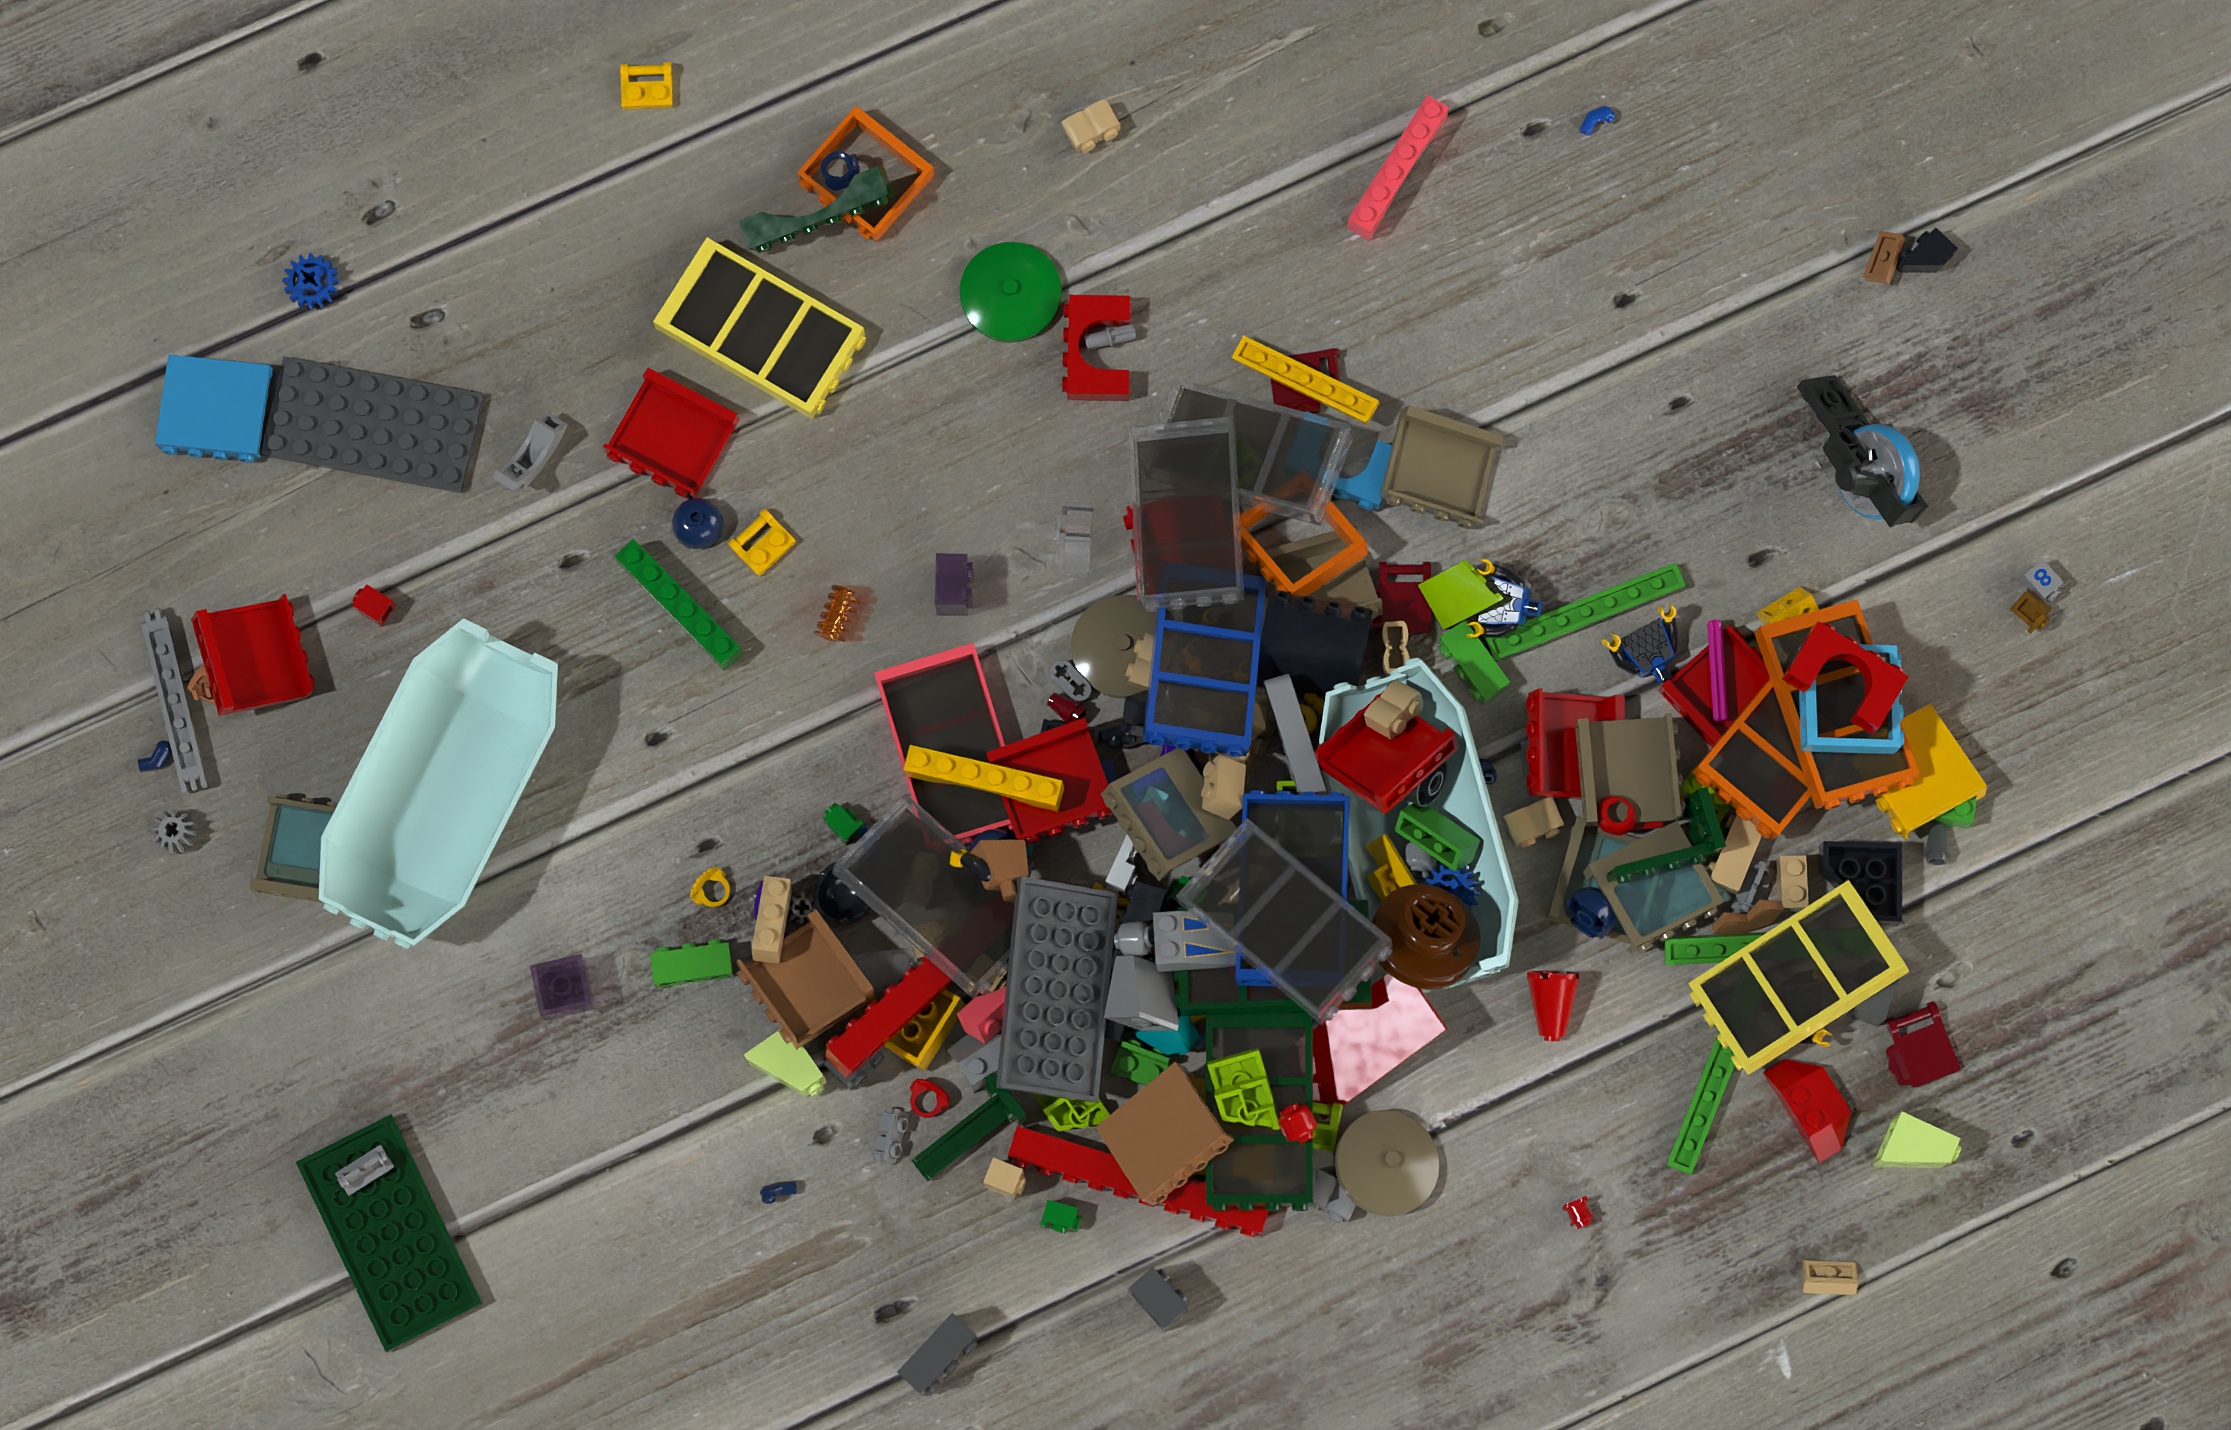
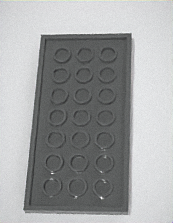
M283 356L260 454L270 458L462 493L484 395L478 392Z
M1021 876L1017 879L1016 886L1018 895L1015 897L996 1088L1096 1103L1099 1097L1106 1025L1104 1014L1109 993L1118 893Z

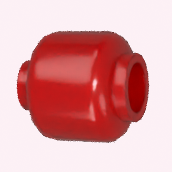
M1295 1102L1279 1112L1281 1116L1278 1119V1125L1288 1141L1298 1140L1302 1144L1314 1137L1312 1131L1316 1129L1317 1121L1307 1105H1299L1298 1102Z

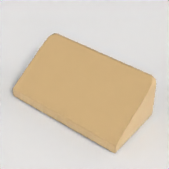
M1803 1260V1293L1856 1294L1858 1287L1856 1262Z

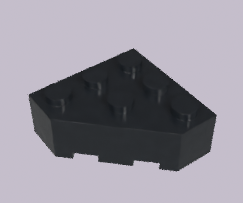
M1823 841L1820 844L1819 873L1834 888L1849 880L1880 926H1898L1902 922V843Z

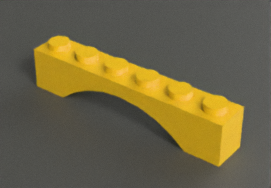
M913 745L909 747L903 769L907 777L979 789L1056 812L1059 811L1065 788L1062 780Z

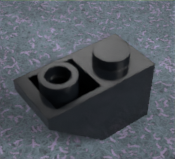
M1936 227L1930 233L1926 230L1916 240L1918 245L1913 250L1908 248L1899 257L1901 262L1897 270L1900 273H1937L1954 256L1958 247Z

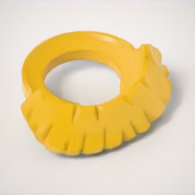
M709 868L696 879V883L693 884L690 893L691 900L695 905L703 904L707 907L716 908L727 902L731 889L729 882L725 878L726 874L721 868ZM707 880L718 881L723 884L725 895L720 901L711 902L705 897L702 887Z

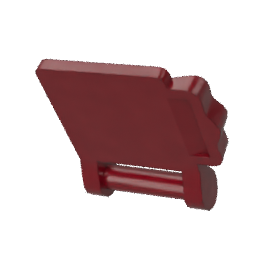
M1338 348L1287 356L1321 372L1320 360H1327L1329 376L1340 381L1337 359L1340 357ZM1271 379L1275 408H1280L1283 418L1295 417L1303 419L1306 411L1312 414L1320 412L1321 406L1319 401Z
M1423 561L1422 564H1387V562H1379V587L1374 588L1377 597L1382 600L1383 614L1371 619L1370 627L1381 628L1384 622L1404 621L1408 634H1429L1432 630L1431 608L1418 586L1422 582H1387V575H1423L1424 582L1431 578V562Z
M1934 1001L1926 1003L1924 1008L1898 1018L1889 1017L1885 1019L1887 1029L1894 1042V1045L1888 1047L1885 1051L1888 1059V1070L1895 1076L1896 1082L1899 1085L1910 1084L1915 1088L1960 1070L1959 1062L1941 1020L1939 1009ZM1931 1017L1933 1024L1900 1036L1899 1028Z

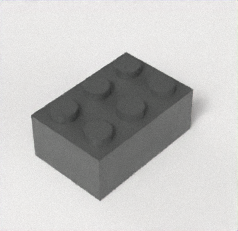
M952 1312L897 1372L922 1397L926 1393L931 1396L941 1385L938 1380L944 1374L947 1376L951 1375L959 1366L957 1360L963 1354L967 1357L976 1348L977 1343L975 1341L977 1336Z

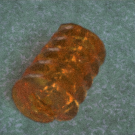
M832 585L831 589L835 593H829L828 599L831 602L824 604V608L828 612L820 614V618L823 621H819L816 624L820 631H814L813 633L828 641L845 642L846 639L840 633L849 632L844 623H853L848 613H856L857 610L851 605L860 604L861 601L855 597L856 594L852 590L843 586Z

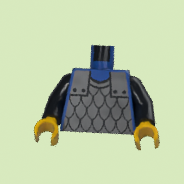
M1484 558L1479 559L1486 563V569L1484 571L1475 569L1476 572L1486 575L1485 579L1487 581L1485 585L1494 594L1500 593L1503 599L1480 611L1478 622L1466 624V626H1473L1476 630L1475 634H1467L1468 638H1475L1479 635L1482 637L1501 638L1516 631L1518 626L1525 625L1527 615L1540 616L1542 602L1529 599L1530 589L1525 588L1524 580L1512 569L1498 564L1492 565L1489 560Z
M1669 603L1670 610L1667 613H1664L1661 606L1658 607V613L1664 618L1663 620L1658 618L1621 639L1618 635L1610 633L1613 638L1610 644L1606 639H1602V645L1610 649L1609 652L1619 668L1632 675H1638L1640 678L1653 673L1659 685L1672 678L1666 665L1673 661L1674 654L1677 652L1678 630L1674 618L1676 609L1671 603Z

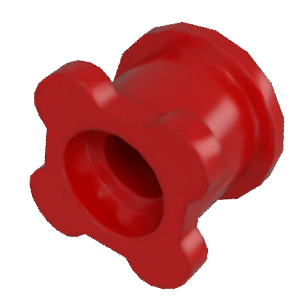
M1587 1196L1565 1204L1562 1207L1563 1211L1567 1210L1572 1222L1570 1223L1571 1227L1576 1225L1577 1229H1581L1592 1224L1591 1218L1595 1217V1215L1591 1214L1586 1203L1588 1200Z

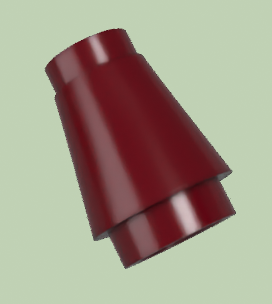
M1055 692L1047 702V706L1067 724L1084 718L1087 713V708L1083 707V703Z

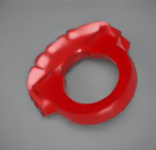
M923 1078L915 1079L911 1083L910 1105L918 1116L932 1118L938 1115L942 1109L946 1110L949 1108L950 1096L938 1084L935 1085L934 1082ZM926 1089L936 1093V1107L929 1113L920 1111L916 1105L917 1096Z

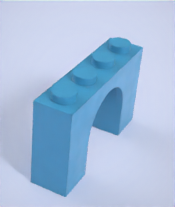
M1306 411L1283 466V473L1286 474V478L1292 480L1305 471L1323 492L1326 490L1334 493L1333 496L1341 501L1348 502V499L1358 503V507L1366 511H1372V509L1378 511L1383 500L1379 495L1392 445L1378 440L1370 461L1363 472L1352 478L1335 477L1324 469L1319 458V451L1328 432L1330 420Z

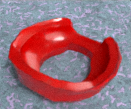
M1609 795L1603 797L1597 803V824L1605 833L1621 836L1635 827L1637 820L1634 805L1627 799L1618 795ZM1617 801L1623 802L1628 806L1627 817L1622 822H1614L1607 815L1608 807Z

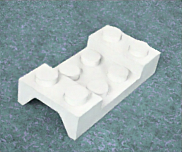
M1148 787L1141 804L1152 800L1166 821L1170 811L1168 795ZM1126 835L1105 881L1108 883L1107 890L1116 892L1123 897H1126L1130 885H1135L1136 881H1138L1134 863L1139 852L1135 850L1128 835Z

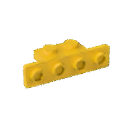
M1384 834L1366 845L1379 867L1366 877L1381 902L1394 890L1403 886L1417 884L1388 834Z

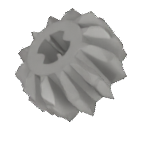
M174 809L171 816L167 811H164L163 816L165 819L163 821L158 817L155 818L159 827L151 828V831L157 834L152 840L154 843H160L159 849L162 851L168 848V852L174 854L176 848H178L183 853L185 852V843L189 846L193 845L189 837L197 836V832L190 829L196 824L193 820L188 821L189 815L186 812L180 816V812ZM172 828L177 829L178 834L176 836L170 833Z

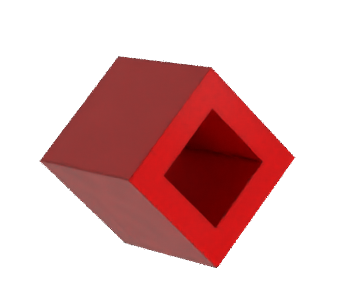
M367 584L363 589L360 588L355 593L352 600L354 602L352 606L358 613L381 627L396 607L390 598Z

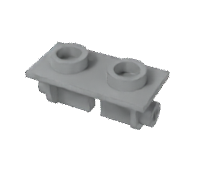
M1751 861L1731 908L1747 914L1759 900H1763L1775 870L1768 868L1769 865L1765 862L1759 861L1757 863Z
M886 1108V1112L882 1113L879 1131L886 1132L887 1134L886 1137L877 1135L872 1151L874 1160L886 1161L896 1165L897 1158H899L902 1151V1138L908 1128V1113L896 1108Z
M379 1145L335 1174L341 1187H344L348 1196L394 1168L382 1146Z

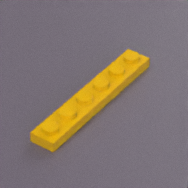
M1244 335L1232 356L1233 361L1366 425L1369 424L1380 403L1379 400Z

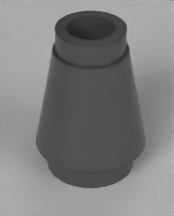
M1943 825L1930 826L1924 851V857H1926L1928 864L1944 865L1950 857L1946 827Z

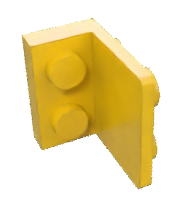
M1799 586L1759 610L1756 614L1759 620L1767 625L1817 611L1819 608L1813 595ZM1811 628L1775 638L1785 659Z

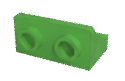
M1128 1039L1127 1042L1121 1041L1110 1073L1146 1086L1169 1067L1171 1059L1167 1058V1054L1153 1048L1151 1052L1143 1049V1044Z

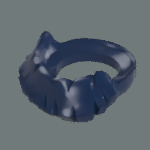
M840 151L828 154L821 164V172L825 178V184L834 191L846 189L854 175L860 173L861 163L855 154L848 155ZM835 159L844 160L847 163L848 172L842 177L830 175L827 167L831 161Z

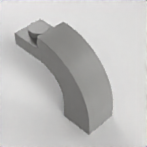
M547 411L534 420L530 432L520 449L509 461L496 469L493 478L499 481L502 486L512 491L518 488L521 490L525 489L541 472L553 455L568 424Z

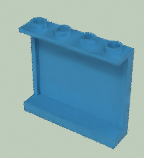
M168 354L155 444L162 450V453L177 455V452H186L188 456L201 458L205 454L213 455V458L218 460H228V457H234L246 463L262 460L259 450L269 382H273L274 370L270 365Z

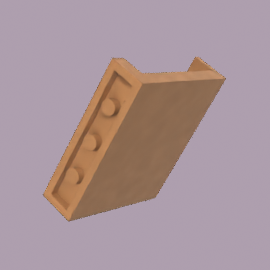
M817 910L807 915L810 921L808 924L783 939L779 964L754 961L753 959L743 964L740 959L737 960L740 969L737 975L745 986L750 984L753 988L751 994L758 1005L762 1003L765 1005L767 1010L764 1012L772 1024L778 1023L781 1028L779 1034L786 1044L791 1042L796 1050L876 998L870 982Z
M1177 1062L1170 1065L1095 1127L1141 1200L1152 1206L1163 1202L1171 1191L1183 1186L1187 1182L1188 1177L1196 1171L1205 1168L1209 1160L1215 1155L1226 1151L1228 1145L1234 1141L1233 1137L1225 1134L1189 1078L1192 1075L1188 1069Z

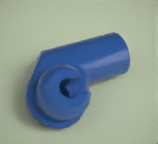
M1608 106L1588 112L1579 131L1584 135L1590 136L1598 122L1611 123L1615 119V113Z

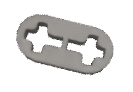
M1058 660L1052 664L1050 675L1053 682L1070 699L1081 703L1088 701L1091 696V686L1088 681L1065 660ZM1066 667V674L1070 680L1067 681L1063 676L1057 678L1056 668L1064 669ZM1073 682L1079 688L1085 686L1084 696L1080 694L1074 695L1075 689L1071 685Z

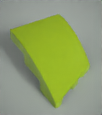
M1466 559L1418 585L1443 630L1503 599L1500 593L1494 594L1485 585L1487 580L1481 574H1478Z
M1259 1048L1207 1062L1222 1121L1243 1122L1251 1126L1261 1125L1272 1127L1275 1130L1280 1129L1276 1106Z
M1033 1094L1057 1132L1099 1125L1110 1116L1099 1097L1098 1102L1091 1103Z

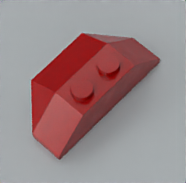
M1784 1059L1763 1072L1764 1077L1818 1163L1840 1151L1843 1147L1851 1110L1824 1067Z

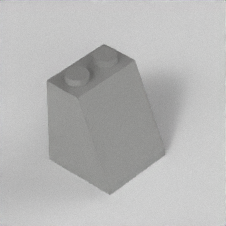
M1143 955L1116 956L1104 1018L1142 1032L1178 1031L1179 1025L1177 1008L1174 1003L1175 990L1172 971L1158 972L1156 960H1144Z
M1000 1031L986 1044L968 1034L946 1048L974 1093L986 1086L985 1078L992 1072L996 1076L998 1074L1002 1034Z

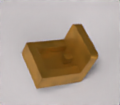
M2029 589L2010 608L2014 614L2030 626L2027 629L2030 634L2036 628L2041 630L2048 623L2050 618L2047 615L2052 609Z

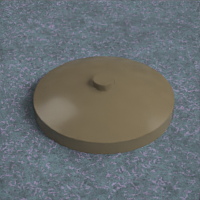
M1116 595L1097 601L1080 616L1072 633L1071 654L1076 670L1088 681L1092 689L1114 698H1127L1144 691L1127 685L1129 677L1125 676V672L1129 662H1135L1137 654L1133 652L1137 639H1143L1145 633L1154 636L1157 607L1135 596ZM1164 629L1163 639L1174 643L1172 630ZM1174 648L1165 672H1168L1171 667Z
M1379 1110L1359 1117L1342 1133L1335 1151V1171L1343 1191L1358 1207L1375 1215L1398 1216L1414 1210L1430 1196L1439 1175V1157L1434 1141L1420 1123L1400 1112Z

